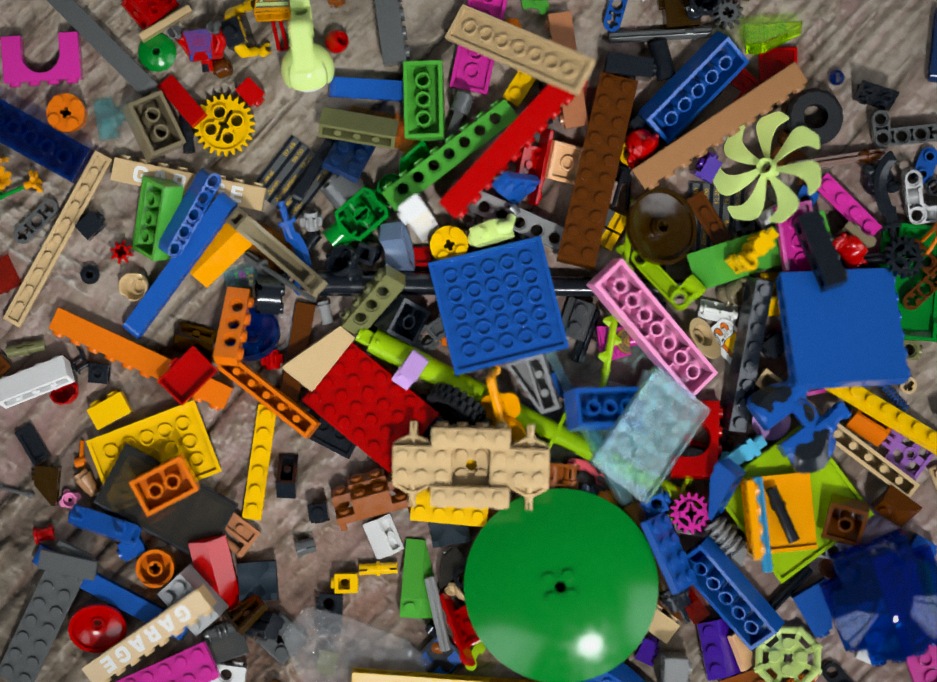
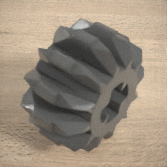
M722 0L720 8L715 12L717 15L711 17L712 20H719L715 24L717 27L722 23V29L725 30L728 24L732 30L734 29V24L740 25L738 19H743L744 15L738 13L743 11V7H736L739 4L738 0L734 4H732L733 0H728V3L726 0ZM724 9H727L728 12H732V14L729 16L730 18H728L727 15H723V13L725 12Z

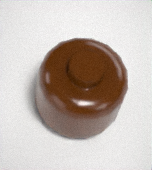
M228 58L214 61L213 74L218 78L223 79L233 74V67Z

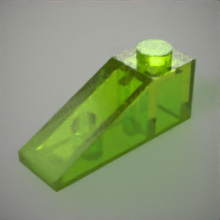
M802 21L744 24L745 54L757 55L766 53L801 35Z

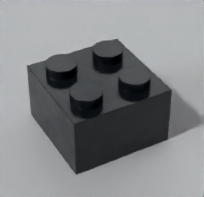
M397 295L378 317L374 326L414 346L431 312Z

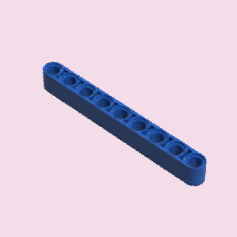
M221 192L202 216L181 255L175 258L172 257L125 321L123 328L137 339L142 337L225 225V220L238 206L236 201L224 192Z
M40 544L32 562L38 565L42 548L52 551L54 549ZM98 572L94 581L84 579L80 587L146 623L166 610V608ZM185 626L181 634L176 637L174 635L171 636L178 640H183L189 629Z

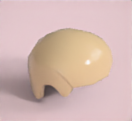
M138 272L124 274L118 283L119 293L127 297L129 301H141L150 288L147 278Z

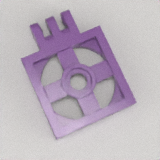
M891 429L890 433L893 436L888 435L886 437L889 442L883 441L881 445L888 449L884 458L913 480H916L935 454L926 450V459L924 460L918 453L921 448L920 445L914 442L911 447L905 446L902 440L906 437ZM895 449L903 453V458L899 463H896L894 460ZM910 450L914 452L912 458L907 456V452ZM909 462H915L920 466L912 471L905 469Z

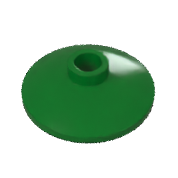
M158 34L145 43L141 41L139 45V60L148 70L154 72L167 70L176 59L175 44L164 34ZM156 48L160 50L158 55L153 54V50Z

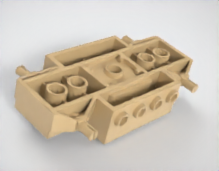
M410 421L409 434L394 441L392 484L408 493L409 507L412 506V499L413 507H416V495L431 487L430 506L438 508H509L510 489L524 496L525 510H528V503H530L529 510H533V498L549 490L550 445L534 436L535 424H531V432L530 424H527L526 437L511 444L512 426H507V423H496V426H488L486 422H477L476 425H468V422H457V425H449L448 421H438L432 427V440L419 435V432H417L418 421H414V428L413 421ZM470 459L477 462V467L473 470L468 469L466 466V462Z

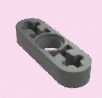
M52 199L44 200L14 231V239L21 244L29 243L57 215L59 204ZM46 204H54V211H48L45 214L46 216H48L47 219H45V217L42 214L38 213L40 210L43 213L47 210ZM35 216H39L42 220L39 227H34L31 223L32 218ZM26 224H28V226L31 229L35 230L33 233L32 231L27 232L26 240L23 238L21 240L19 239V237L21 236L19 232H25L28 229L27 227H25Z

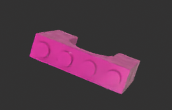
M79 32L58 33V62L51 70L43 73L34 72L27 66L24 57L23 37H0L3 80L6 85H9V88H19L21 84H29L31 87L40 86L42 82H48V85H59V81H67V84L79 83L78 80H84Z

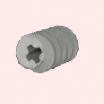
M719 516L705 528V531L711 529L712 532L709 536L716 535L717 538L714 542L721 541L722 544L719 548L726 547L727 549L724 554L731 553L730 558H732L744 549L747 543L745 541L740 542L741 535L735 536L737 533L736 529L730 530L732 524H725L727 518H720L721 516Z

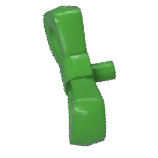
M521 0V6L524 10L529 8L537 9L541 15L549 11L550 5L548 0Z

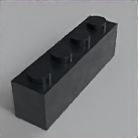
M818 210L797 216L792 225L821 293L843 286L848 281V273L840 262V254L834 248L832 236L825 227L824 217L820 215Z

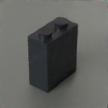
M608 52L604 73L649 82L656 75L657 64H654V58Z

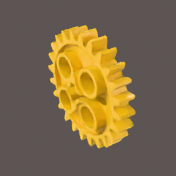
M221 94L220 100L213 96V102L206 99L208 105L201 104L200 106L208 116L194 127V129L199 130L194 135L196 137L201 136L198 143L205 142L203 149L211 147L210 153L212 154L217 150V156L219 157L222 152H224L225 157H228L229 151L236 155V149L243 152L241 146L248 147L246 140H253L249 134L255 133L251 126L256 125V123L250 122L254 115H248L251 108L244 109L245 102L238 104V97L232 101V95L225 99L224 95ZM218 108H224L225 115L221 118L215 115ZM230 110H233L232 115L227 121L229 128H224L219 141H216L217 136L222 130L220 123H225ZM240 116L242 118L240 126L233 125L234 117ZM210 125H215L217 129L213 135H208L207 128ZM231 133L234 136V140L227 144L224 142V136Z

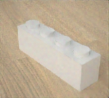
M63 355L54 356L51 360L44 363H37L33 367L19 370L11 376L1 377L0 405L7 409L75 382L70 361Z

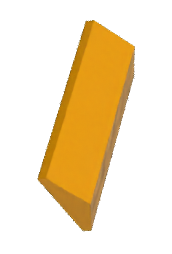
M226 222L190 273L208 288L253 244Z

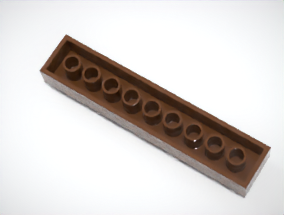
M603 72L600 73L557 262L591 270L595 268L638 85L637 80Z

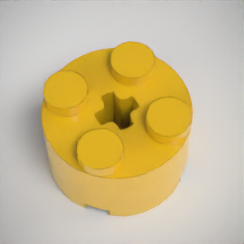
M455 226L439 228L432 235L430 241L432 255L439 261L467 254V236L461 229ZM447 240L455 243L451 251L448 248H444Z

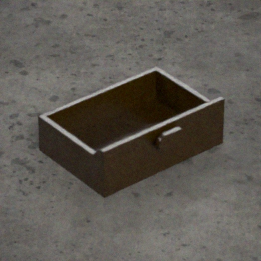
M657 0L658 10H662L664 29L692 27L693 25L699 26L701 24V19L693 21L686 16L687 11L684 10V6L689 4V0Z

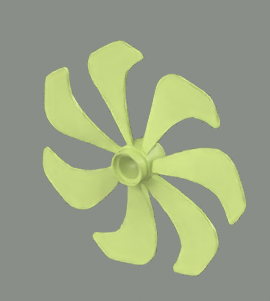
M780 111L763 116L756 125L758 140L765 158L758 159L745 147L742 140L745 129L744 125L739 127L741 131L730 138L729 136L727 137L724 144L725 155L734 161L755 165L757 169L738 175H728L719 168L713 179L718 192L722 195L730 196L739 192L760 176L753 193L745 203L727 207L734 219L752 221L761 215L765 204L767 179L773 185L778 202L777 210L769 218V221L772 223H783L797 210L799 200L788 186L776 178L779 172L795 175L803 179L807 183L809 195L818 190L821 186V168L817 162L804 161L779 167L777 164L778 161L797 148L810 146L818 150L820 148V138L815 132L805 126L796 127L790 133L774 160L770 159L773 135L779 125L789 120V117ZM768 166H771L770 169L767 172H765L766 168Z

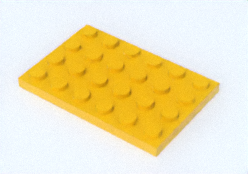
M195 400L187 402L184 406L178 405L86 441L103 485L126 443L161 462H165L183 452L197 480L222 472ZM129 454L107 494L109 502L113 504L111 505L113 511L117 512L120 509H125L138 503V499L129 482L132 478L153 468V466Z

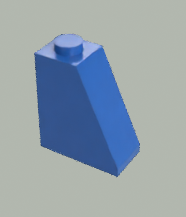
M822 577L791 595L793 602L815 638H823L830 633L829 630L833 629L828 581Z

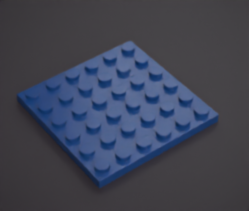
M541 236L428 263L455 376L569 348Z

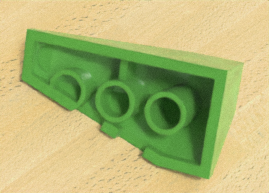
M406 538L399 617L433 618L424 579L434 576L426 540Z

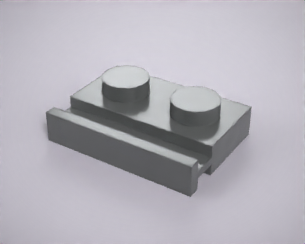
M569 296L562 316L566 336L585 341L596 305Z

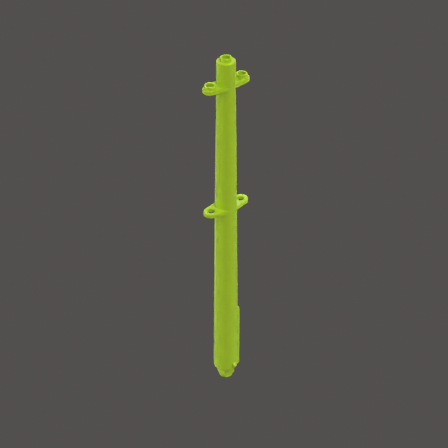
M361 328L355 339L358 343L368 347L367 352L398 368L412 350H416L429 359V362L418 378L433 386L439 382L442 384L447 383L448 386L449 384L453 385L455 389L457 387L461 392L465 391L468 393L469 397L475 398L474 401H478L480 405L482 398L489 394L486 384L466 374L455 376L453 367L380 329L375 333L367 328ZM520 403L521 412L515 419L525 429H527V424H530V431L531 424H535V434L549 440L550 449L553 443L649 491L662 486L664 491H668L672 503L670 506L676 505L673 501L674 499L680 500L679 494L686 497L687 492H689L685 488L686 486L690 487L694 479H683L679 487L575 431H568V427L563 425L566 419L565 410L559 422H556ZM693 500L696 508H702L697 501ZM685 502L679 506L680 509H683ZM670 507L667 511L668 516L670 513L674 512V510H672ZM690 507L688 513L695 514V511Z

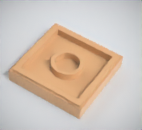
M552 140L544 178L574 185L583 147Z

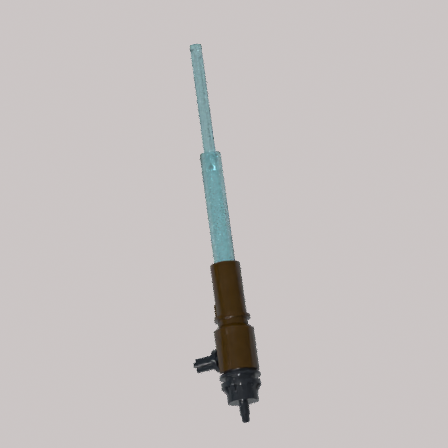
M555 352L545 354L564 392L572 390L573 387ZM580 431L619 508L636 523L647 540L641 523L649 518L639 499H634L600 431ZM653 553L658 574V597H661L659 602L667 608L669 614L678 611L681 618L687 624L690 622V618L685 607L692 603L689 597V588L672 595Z

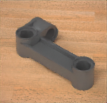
M461 91L456 92L450 110L454 111L445 139L452 134L455 137L457 136L463 116H469L474 101L472 95ZM451 149L444 150L443 154L446 159L454 157ZM432 161L431 164L439 166L436 161Z

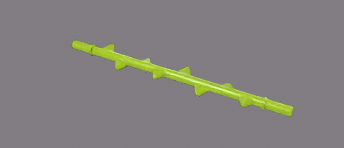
M626 233L624 244L616 247L615 251L622 256V259L634 272V268L629 264L631 244ZM613 315L603 318V323L609 327L606 350L598 354V358L603 362L599 388L607 387L609 372H611L610 366L615 345L622 342V339L616 335L618 321Z

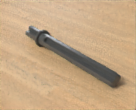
M695 25L689 28L618 31L609 33V42L627 43L659 41L663 39H693L695 41V39L711 38L713 32L712 26L695 27Z

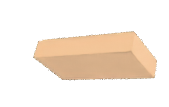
M732 632L727 636L740 671H746L755 664L754 655L735 632Z

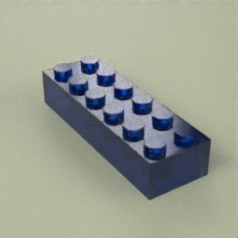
M0 98V143L76 184L94 150Z

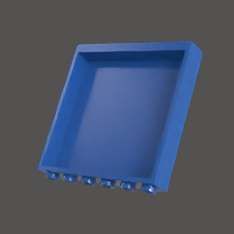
M889 268L846 270L848 281L843 286L821 293L812 271L781 272L775 278L791 390L904 384L909 379L910 368L907 366L906 361L907 349L904 348L903 342L904 330L901 329V312L898 311L897 305L899 298L894 286L896 279L892 271L888 272Z

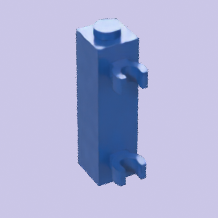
M77 504L74 505L68 514L67 522L72 526L135 547L142 531L136 524Z

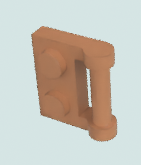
M235 512L225 528L228 533L244 544L241 549L227 538L229 549L240 560L261 534L258 529ZM224 526L217 527L210 537L212 535L218 536Z

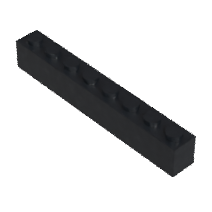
M747 276L723 403V417L720 419V426L728 431L746 433L750 411L746 407L747 398L754 393L774 281L766 278Z

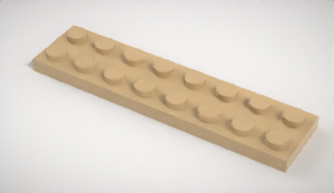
M462 4L445 36L446 40L576 96L581 92L596 64L593 58Z

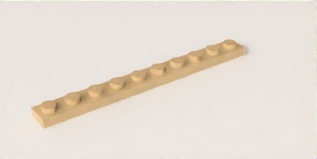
M95 150L3 319L19 328L22 327L76 229L75 225L82 218L113 161L112 159Z

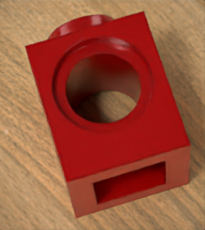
M250 77L235 89L251 108L254 106L259 107L265 101L264 97L266 94Z

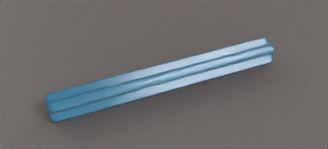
M757 476L753 477L752 480L759 487V495L756 496V502L760 503L761 515H758V521L762 523L763 535H760V541L764 542L765 554H762L761 565L762 571L769 573L773 571L763 478Z

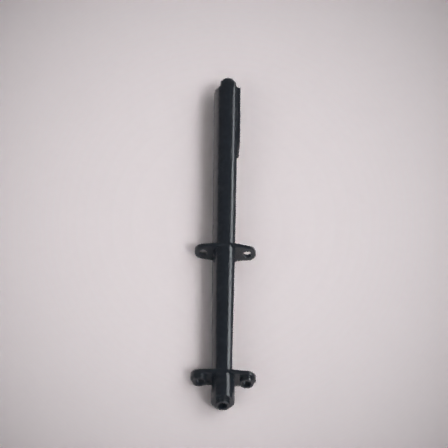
M659 265L666 272V265ZM316 270V273L328 283L318 296L356 297L363 292L365 285L374 279L377 271H362V277L357 281L354 279L347 280L346 276H335L328 270ZM401 272L405 275V287L398 295H436L429 272ZM551 276L556 296H596L587 286L594 277ZM640 279L666 310V302H662L664 297L647 279ZM673 279L678 286L685 281ZM679 296V297H676L675 299H684V298L681 297V296Z

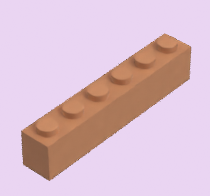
M571 11L548 14V19L544 21L546 31H550L551 38L547 40L577 52ZM582 90L578 96L575 95L568 106L564 104L561 107L562 114L559 115L560 125L564 126L565 130L588 127L584 92Z

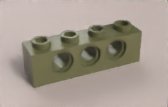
M387 264L382 269H379L374 279L365 285L363 292L353 299L352 305L342 312V327L355 335H358L361 328L369 329L405 287V275Z

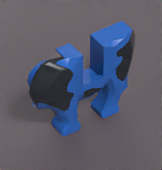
M790 377L780 383L768 385L751 394L747 398L746 407L764 431L771 429L790 413H793L803 427L776 448L783 457L788 458L792 468L797 473H814L825 468L835 450L836 439L833 433L840 420H845L852 415L844 403L839 401L820 416L816 408L807 401L806 394L809 392V389L791 390Z

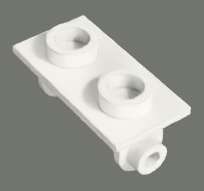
M701 299L697 318L717 322L720 319H727L735 325L738 317V307L735 305L727 307L725 303Z

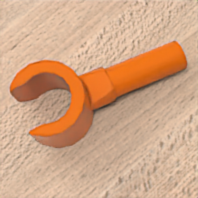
M80 441L79 457L74 458L76 468L86 466L87 462L84 456L85 441Z

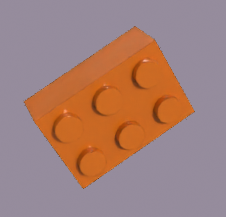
M183 452L132 478L129 482L147 517L189 496L201 487Z

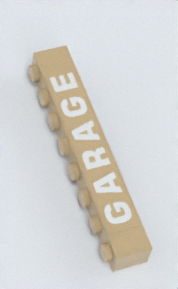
M121 155L120 158L115 157L110 180L141 186L143 175L175 181L184 186L183 195H185L199 171L196 170L195 174L189 173L188 168L178 166L176 170L169 169L170 165L158 162V166L150 165L151 161L147 162L144 159H139V162L131 161L132 157ZM220 175L221 184L211 201H214L221 192H224L238 203V207L263 211L267 189L263 188L264 184L252 182V185L244 184L245 180L233 178L232 182L225 180L226 176Z
M202 584L88 662L82 668L83 672L91 682H110L112 675L116 674L119 676L127 670L125 668L127 665L133 666L141 660L140 656L144 654L147 657L155 651V646L159 644L161 647L170 641L168 637L171 635L178 636L184 631L183 627L186 625L191 627L197 623L199 616L203 614L206 617L213 612L214 609L212 607L217 601L207 587Z

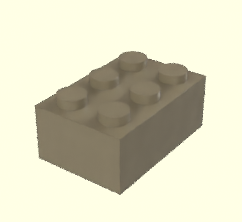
M161 90L130 102L122 109L147 162L177 150L186 143Z

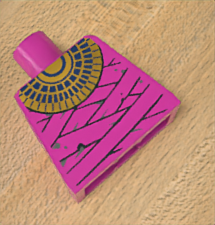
M606 326L596 327L599 353L606 350L609 327ZM617 327L616 335L622 339V342L614 346L612 360L631 355V346H638L623 327Z

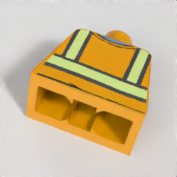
M255 0L254 16L256 22L291 20L289 0Z

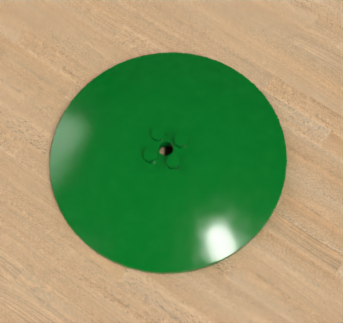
M549 489L533 498V510H529L530 503H528V510H525V498L522 496L512 501L509 508L499 510L486 523L470 550L464 575V595L472 626L479 639L496 659L525 677L542 682H581L603 675L614 669L634 652L646 635L653 620L658 599V574L649 543L636 523L625 512L613 503L595 494L574 489ZM558 581L566 584L564 592H557L555 590V584Z

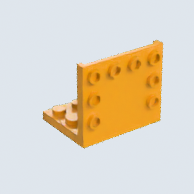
M796 472L760 476L763 478L771 553L818 549L810 473ZM753 477L742 478L740 485L747 554L754 560L762 559V554H765L764 542L760 541V535H763L762 523L758 521V515H761L760 503L756 502V496L759 495V487L752 480ZM772 486H777L782 500L787 504L786 509L800 537L796 542L788 543L775 511L771 509L772 505L765 490Z

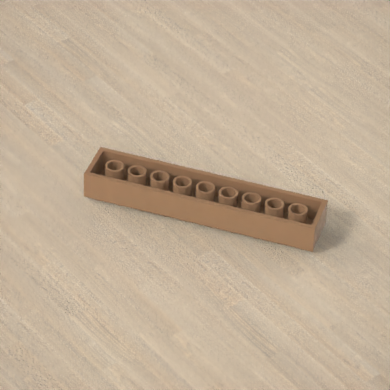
M794 62L631 170L643 190L646 188L652 190L659 185L658 180L661 178L667 180L676 174L674 170L678 167L683 169L692 163L690 159L696 156L698 159L708 153L707 148L711 145L715 148L723 143V137L726 135L730 138L741 131L739 129L741 125L744 124L745 127L757 120L755 116L758 114L763 116L773 109V104L777 103V105H780L788 100V94L791 92L795 95L806 88L804 84L808 82L796 62Z

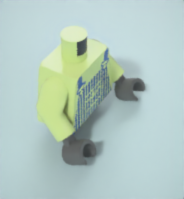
M513 203L511 207L510 205L506 206L505 209L508 212L506 219H492L481 224H477L475 218L469 223L465 221L468 229V244L479 248H486L515 237L513 227L516 216L520 213L517 205Z

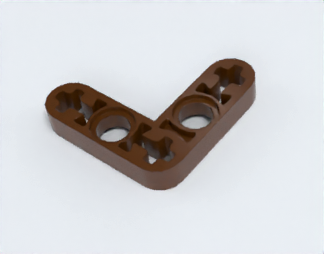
M913 238L914 243H920L918 249L924 250L921 256H928L931 259V264L928 267L923 266L920 268L926 276L903 296L901 302L906 310H915L937 290V280L934 282L936 284L935 287L930 281L936 277L937 259L931 252L927 255V248L915 238ZM923 283H927L930 286V291L927 294H923L920 291V286ZM915 290L916 293L920 297H922V299L920 300V298L918 297L914 300V306H908L907 298H913L916 295L915 293H913V291Z

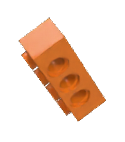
M227 287L213 353L215 364L238 367L239 361L243 360L244 349L242 346L243 342L246 343L247 341L246 326L250 325L251 321L249 311L254 306V297L251 295L250 289ZM236 308H242L240 311H234ZM233 325H239L237 328H231ZM235 342L234 345L227 346L228 343Z

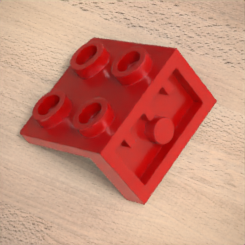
M123 0L121 3L123 8L143 31L179 6L176 0Z

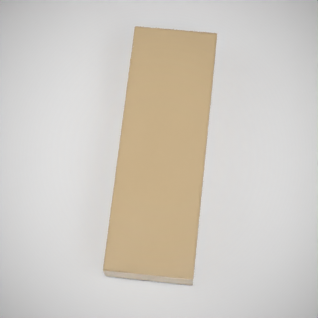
M185 5L139 33L140 39L145 43L190 16L192 14L189 5Z

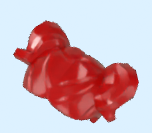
M637 129L628 135L625 146L629 153L627 157L629 167L635 168L641 164L642 160H647L655 154L659 148L658 134L652 135L649 131Z
M842 232L833 239L834 248L845 260L844 263L847 269H859L862 264L868 263L864 259L868 249L858 237L846 235V232Z

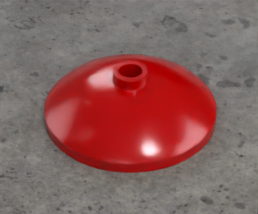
M98 603L89 604L78 609L70 618L68 633L72 642L80 649L92 653H103L125 638L127 631L126 620L120 611L112 606Z

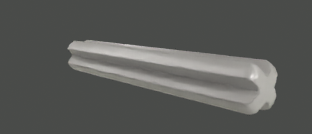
M429 576L424 581L440 651L445 652L451 650L436 579L434 576Z

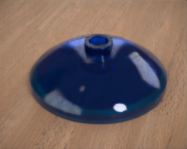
M253 307L249 311V314H251L250 325L246 326L247 341L246 343L243 342L242 346L244 349V361H255L266 357L276 348L280 340V325L276 317L271 314H255ZM233 325L231 328H237L239 325ZM230 342L227 346H232L235 342Z

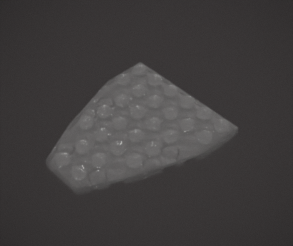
M308 605L281 634L302 682H350L352 667L427 672L433 665V662L404 637L393 635L384 629H378L349 615H339Z

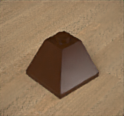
M892 485L871 503V507L900 527L904 526L922 509L920 505Z

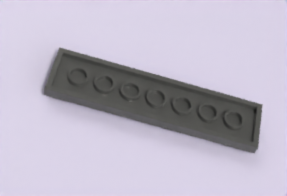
M62 539L59 540L54 550L92 560L95 558L94 555ZM47 570L44 571L0 664V677L10 682L36 681L84 581L83 578Z

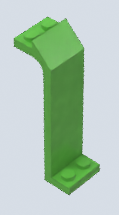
M824 210L819 211L820 215L824 217L827 231L831 234ZM752 234L687 254V263L692 274L706 288L714 287L781 265L778 237L773 241L776 245L768 250L764 256L757 258L758 266L751 271L736 274L724 260L731 254L735 253L737 255L741 251L743 244L748 242L747 238Z

